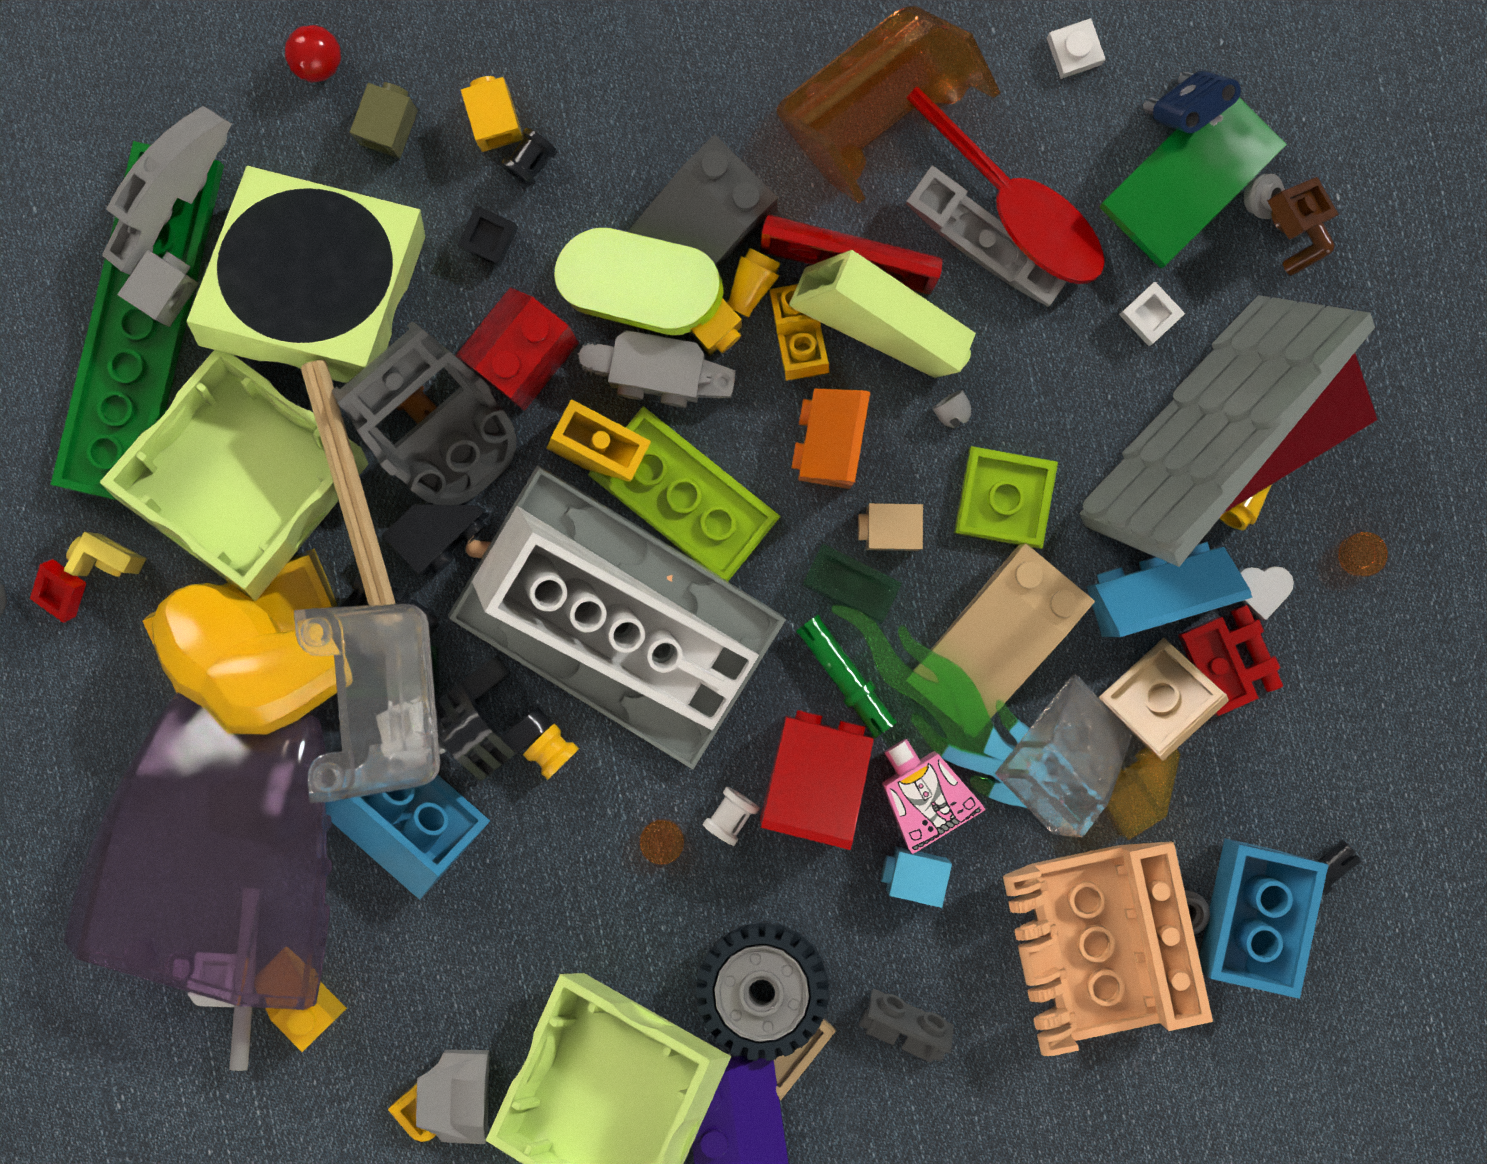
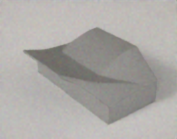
M445 1050L438 1064L417 1078V1128L436 1134L441 1142L486 1144L488 1136L489 1050Z

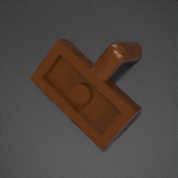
M1318 177L1286 189L1267 200L1272 209L1271 217L1274 224L1281 232L1286 234L1289 240L1306 232L1313 243L1283 261V267L1287 274L1293 276L1334 251L1335 244L1324 223L1339 214Z

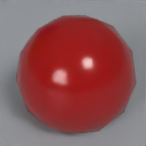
M318 25L300 26L288 37L285 44V59L291 71L300 79L310 83L326 81L338 69L341 62V49L335 36L324 27Z

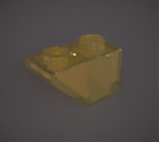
M1145 747L1135 755L1138 760L1124 770L1121 766L1112 768L1098 778L1100 785L1091 791L1117 833L1123 838L1130 840L1167 817L1181 755L1178 749L1173 751L1162 762L1148 747Z

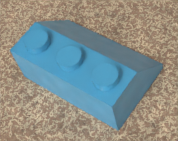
M1208 542L1198 544L1180 567L1153 557L1140 561L1141 570L1125 575L1123 567L1097 574L1099 583L1087 586L1089 596L1095 601L1092 606L1102 637H1123L1253 598L1249 586L1225 547L1210 549Z
M380 745L335 786L320 809V812L419 900L444 875L490 822L487 817L424 762L411 769H407L382 756Z
M1225 838L1209 908L1210 917L1205 927L1199 955L1202 973L1210 979L1300 999L1328 864L1271 848Z

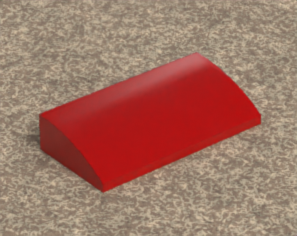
M768 214L762 230L761 253L813 265L853 250L911 290L928 295L932 293L942 271L943 260L941 257Z

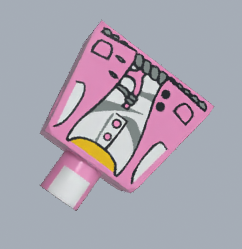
M904 739L884 752L896 774L882 782V786L904 842L912 854L985 811L981 802L935 751L919 759L909 741Z

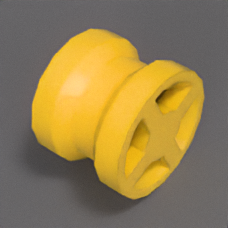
M554 723L524 752L523 756L528 761H536L541 766V774L548 780L579 748L574 742H566L561 737V729Z

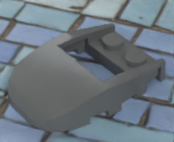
M412 321L408 325L410 329L341 389L335 387L332 392L341 409L345 410L365 444L368 445L379 460L380 465L391 476H397L409 486L412 492L426 502L433 503L434 505H459L477 496L506 470L516 450V434L505 411L499 407L490 392L492 390L483 379ZM444 367L461 387L393 445L376 425Z

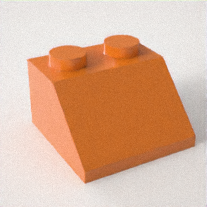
M814 388L812 400L803 399L799 425L807 426L805 442L795 443L791 466L792 469L800 470L799 481L846 489L852 487L856 479L870 397L869 391Z

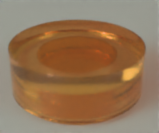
M1360 532L1351 534L1343 540L1338 556L1341 566L1349 574L1360 577L1371 576L1381 571L1385 566L1388 550L1386 544L1378 535L1371 532Z
M662 818L651 821L646 825L640 836V849L643 855L655 864L664 865L675 861L680 856L684 847L682 829L678 824L669 819Z

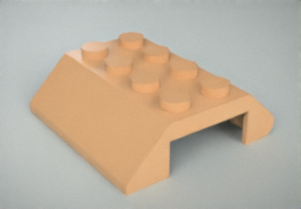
M1174 842L1117 845L1032 863L1003 876L1007 896L1021 895L1008 902L1010 912L1026 913L1032 909L1034 910L1035 920L1023 924L1014 930L1016 940H1026V942L1018 945L1026 985L1034 986L1028 990L1029 1000L1042 1003L1053 999L1054 1007L1034 1017L1035 1028L1043 1030L1037 1034L1041 1055L1055 1056L1079 1051L1078 1044L1075 1041L1158 1023L1168 1031L1213 1022Z

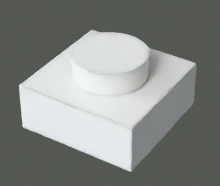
M1091 18L1052 31L1047 36V41L1061 79L1100 66L1106 60Z
M1154 282L1119 315L1148 346H1151L1185 313Z

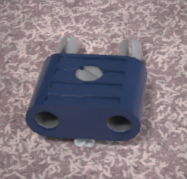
M1198 71L1194 74L1183 72V75L1180 74L1178 78V83L1181 84L1159 100L1148 98V101L1145 100L1143 104V109H1146V113L1152 114L1156 122L1186 133H1195L1208 123L1215 126L1218 122H1221L1223 117L1220 114L1237 102L1240 97L1241 87L1238 81L1211 72Z

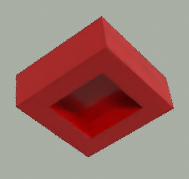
M51 559L40 564L30 599L64 623L76 617L86 582L78 576L65 572L64 566Z

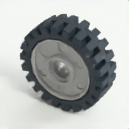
M769 922L750 923L740 926L719 939L704 958L696 985L697 1008L708 1033L711 1032L715 1041L721 1047L724 1045L729 1048L730 1053L737 1056L741 1054L747 1056V1059L755 1061L758 1058H766V1061L776 1060L777 1057L783 1055L786 1057L793 1054L796 1049L802 1048L807 1044L810 1038L815 1035L824 1019L829 1000V983L825 965L815 947L803 938V935L788 929L787 926L769 924ZM757 980L770 982L775 989L774 997L768 1001L757 1000L751 992L752 983Z

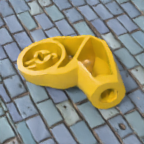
M203 583L191 584L175 590L158 605L152 621L154 647L163 671L180 694L205 708L227 734H270L297 721L346 687L350 682L344 657L332 634L324 624L316 622L288 632H280L277 622L254 602L243 599L224 586Z

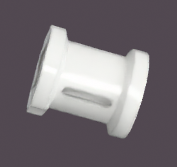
M726 787L723 791L725 798L713 816L707 818L702 825L724 842L734 846L738 841L737 834L749 816L757 814L760 808L741 793Z

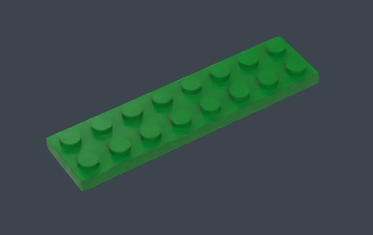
M133 141L125 177L151 145ZM218 160L213 161L207 173L206 183L197 193L192 204L179 198L176 199L169 221L163 225L153 245L152 253L163 258L165 253L169 252L189 265L190 269L186 275L197 281L224 169V164ZM115 217L110 238L119 221L117 217ZM105 258L51 485L117 500L99 482L137 438L165 414L194 292L172 325L168 327L117 295L130 275L120 271Z

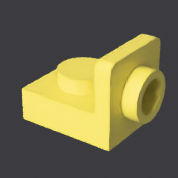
M84 532L82 537H77L70 545L66 554V559L69 561L64 571L74 576H87L95 563V566L104 572L120 577L121 573L139 574L147 558L102 534Z

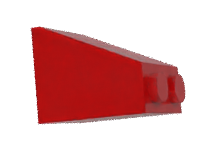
M510 287L455 356L525 411L577 347L579 342L569 325L534 297Z
M797 710L795 717L785 715L760 816L761 828L851 850L874 739L871 736L864 735L866 727L840 720L838 728L821 724L823 716L802 710Z

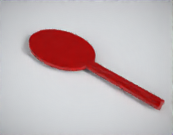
M918 86L908 94L906 99L999 190L996 197V205L1000 220L1011 239L1030 260L1051 275L1075 284L1090 283L1102 273L1104 254L1099 239L1088 221L1068 200L1037 181L1026 178L1010 179Z

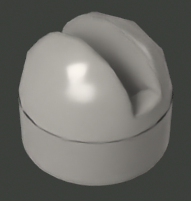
M963 390L947 396L932 408L938 419L945 426L951 428L959 427L960 422L967 423L971 416V405Z

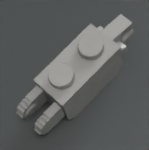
M626 330L616 337L614 347L587 343L585 346L582 345L583 347L580 349V352L577 353L580 360L579 364L582 365V369H585L586 373L590 372V374L595 373L597 376L608 377L610 386L618 388L617 395L629 399L643 400L645 393L661 396L660 403L686 408L687 401L697 403L698 397L731 398L734 389L736 371L705 360L703 351L694 342Z

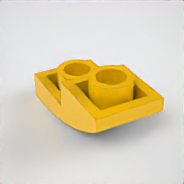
M798 284L769 289L786 381L829 373V362L821 330V322L789 306Z

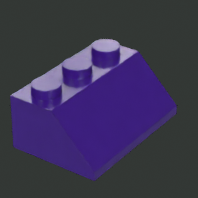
M747 1056L730 1058L692 1144L695 1164H789L780 1099L776 1092L777 1079L774 1060L766 1061V1058H758L755 1061L747 1059Z

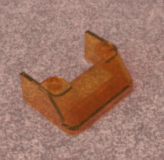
M909 6L891 14L786 96L778 105L777 114L785 128L826 180L859 204L866 199L856 182L866 165V157L861 149L915 108L906 99L915 87L918 86L934 103L952 104L960 100L971 86L992 98H995L1001 92L973 34L919 7Z

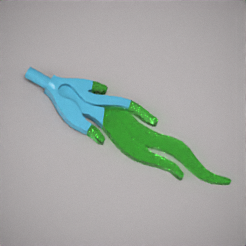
M842 605L832 606L831 612L853 623L863 633L872 652L876 667L884 681L898 692L921 704L940 723L947 738L938 735L921 715L917 713L911 714L910 718L913 725L922 734L927 744L941 758L957 766L996 778L993 780L973 775L970 778V784L974 789L988 798L1004 804L1029 808L1043 816L1048 813L1070 835H1075L1083 827L1084 822L1060 801L1061 796L1053 783L1047 754L1038 736L1009 710L1003 700L998 699L996 701V709L1002 724L1016 739L1018 746L1008 744L1000 736L991 721L979 690L973 680L960 666L913 640L905 625H900L898 627V635L904 649L918 662L933 671L939 683L928 680L903 663L874 620L859 610Z

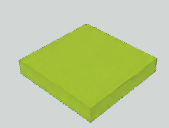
M971 446L968 452L954 534L1013 545L1026 543L1031 548L1043 549L1058 462Z

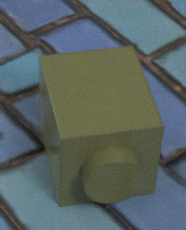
M384 82L382 87L367 83L350 130V134L359 145L398 159L401 158L418 112L416 106L408 97V91Z

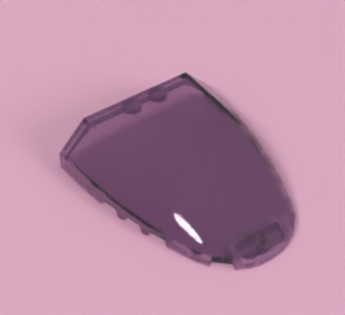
M177 692L146 736L127 768L104 814L89 851L64 937V942L74 957L84 962L239 1007L304 1010L316 1005L330 906L325 904L326 877L332 871V861L327 859L326 831L331 827L332 822L331 816L326 814L324 787L329 783L324 737L319 719L313 717L309 712L297 721L270 734H227L205 708Z

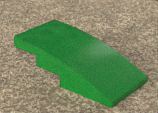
M1240 97L1235 104L1220 114L1223 119L1215 126L1208 123L1195 133H1186L1176 129L1099 206L1160 269L1164 268L1287 145Z

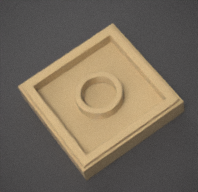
M1165 638L1160 640L1099 696L1100 701L1162 762L1229 701L1227 695Z

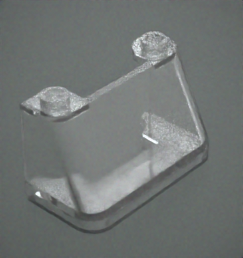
M381 604L294 610L295 632L300 647L313 656L334 655L342 745L341 752L320 755L312 762L308 772L310 803L332 802L429 784L436 778L439 772L440 753L429 625L424 612L413 604Z

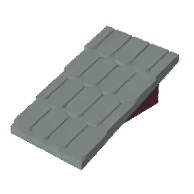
M1258 295L1212 343L1214 350L1173 392L1174 399L1122 452L1124 459L1085 499L1083 502L1084 509L1079 513L1084 526L1180 567L1222 514L1377 421L1378 419L1355 353L1375 328L1371 313L1363 311L1354 312L1351 309L1331 306L1325 308L1324 305L1306 302L1297 303V301L1273 297L1270 299V297Z

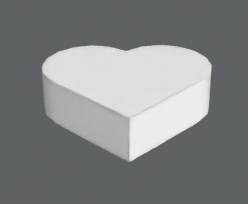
M1275 566L1265 568L1264 570L1250 567L1239 570L1249 586L1253 597L1242 602L1248 605L1249 609L1261 620H1267L1293 590L1294 582L1292 575L1283 567Z

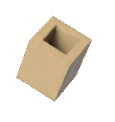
M869 503L866 506V514L858 515V540H866V550H922L923 504Z

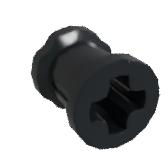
M526 127L522 132L523 140L510 158H503L500 165L519 182L532 188L536 183L534 176L548 157H555L557 151L548 140Z

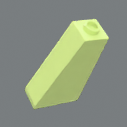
M853 250L805 267L789 304L793 309L934 378L961 372V369L964 368L970 359V347L976 334Z

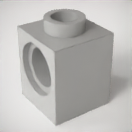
M147 250L117 295L153 319L170 327L199 283L186 275L190 266L174 255L166 252L163 258Z

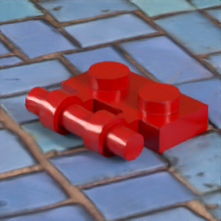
M1248 605L1240 606L1231 611L1238 626L1231 631L1228 630L1223 617H1216L1178 634L1189 661L1221 689L1229 699L1214 716H1220L1259 699L1252 684L1257 679L1261 678L1267 692L1275 691L1284 686L1277 672L1281 667L1276 656H1270L1261 636V633L1264 632L1259 619L1254 620ZM1242 642H1245L1254 662L1248 667L1244 666L1235 646Z

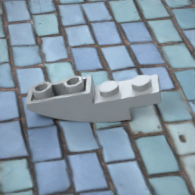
M202 106L169 128L144 152L123 179L106 208L119 221L102 254L104 258L120 271L131 275L146 251L153 252V245L163 225L169 221L176 199L179 198L192 204L197 193L204 187L207 173L217 153L224 147L227 133L232 123Z

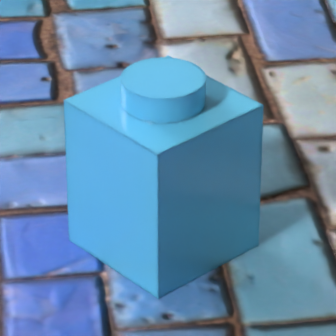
M895 846L893 857L887 855L885 857L881 882L887 883L886 891L889 896L942 908L952 863L945 857L919 851L912 854L909 849Z

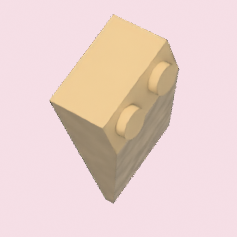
M1026 543L1018 545L906 678V681L974 737L1067 636L1095 601Z

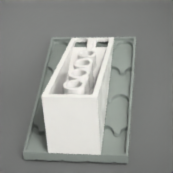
M538 464L448 614L449 619L691 769L695 768L786 621L781 614L772 610L766 604L722 579L716 573L649 534L646 530ZM670 575H673L672 582L667 579Z

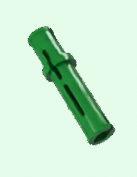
M818 614L797 629L796 633L801 636L846 699L843 700V703L847 708L853 707L875 739L882 732L884 733L896 724L897 721L891 716L873 691L876 686L872 681L867 682Z

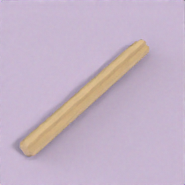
M325 360L308 362L302 365L301 371L372 618L376 626L389 625L398 620L399 614L341 410L332 392L334 386L329 368Z

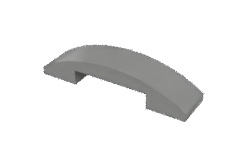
M932 165L905 203L932 229L973 261L1010 286L1049 307L1067 281L1051 275L1030 260L1014 243L999 219L967 197L968 191Z

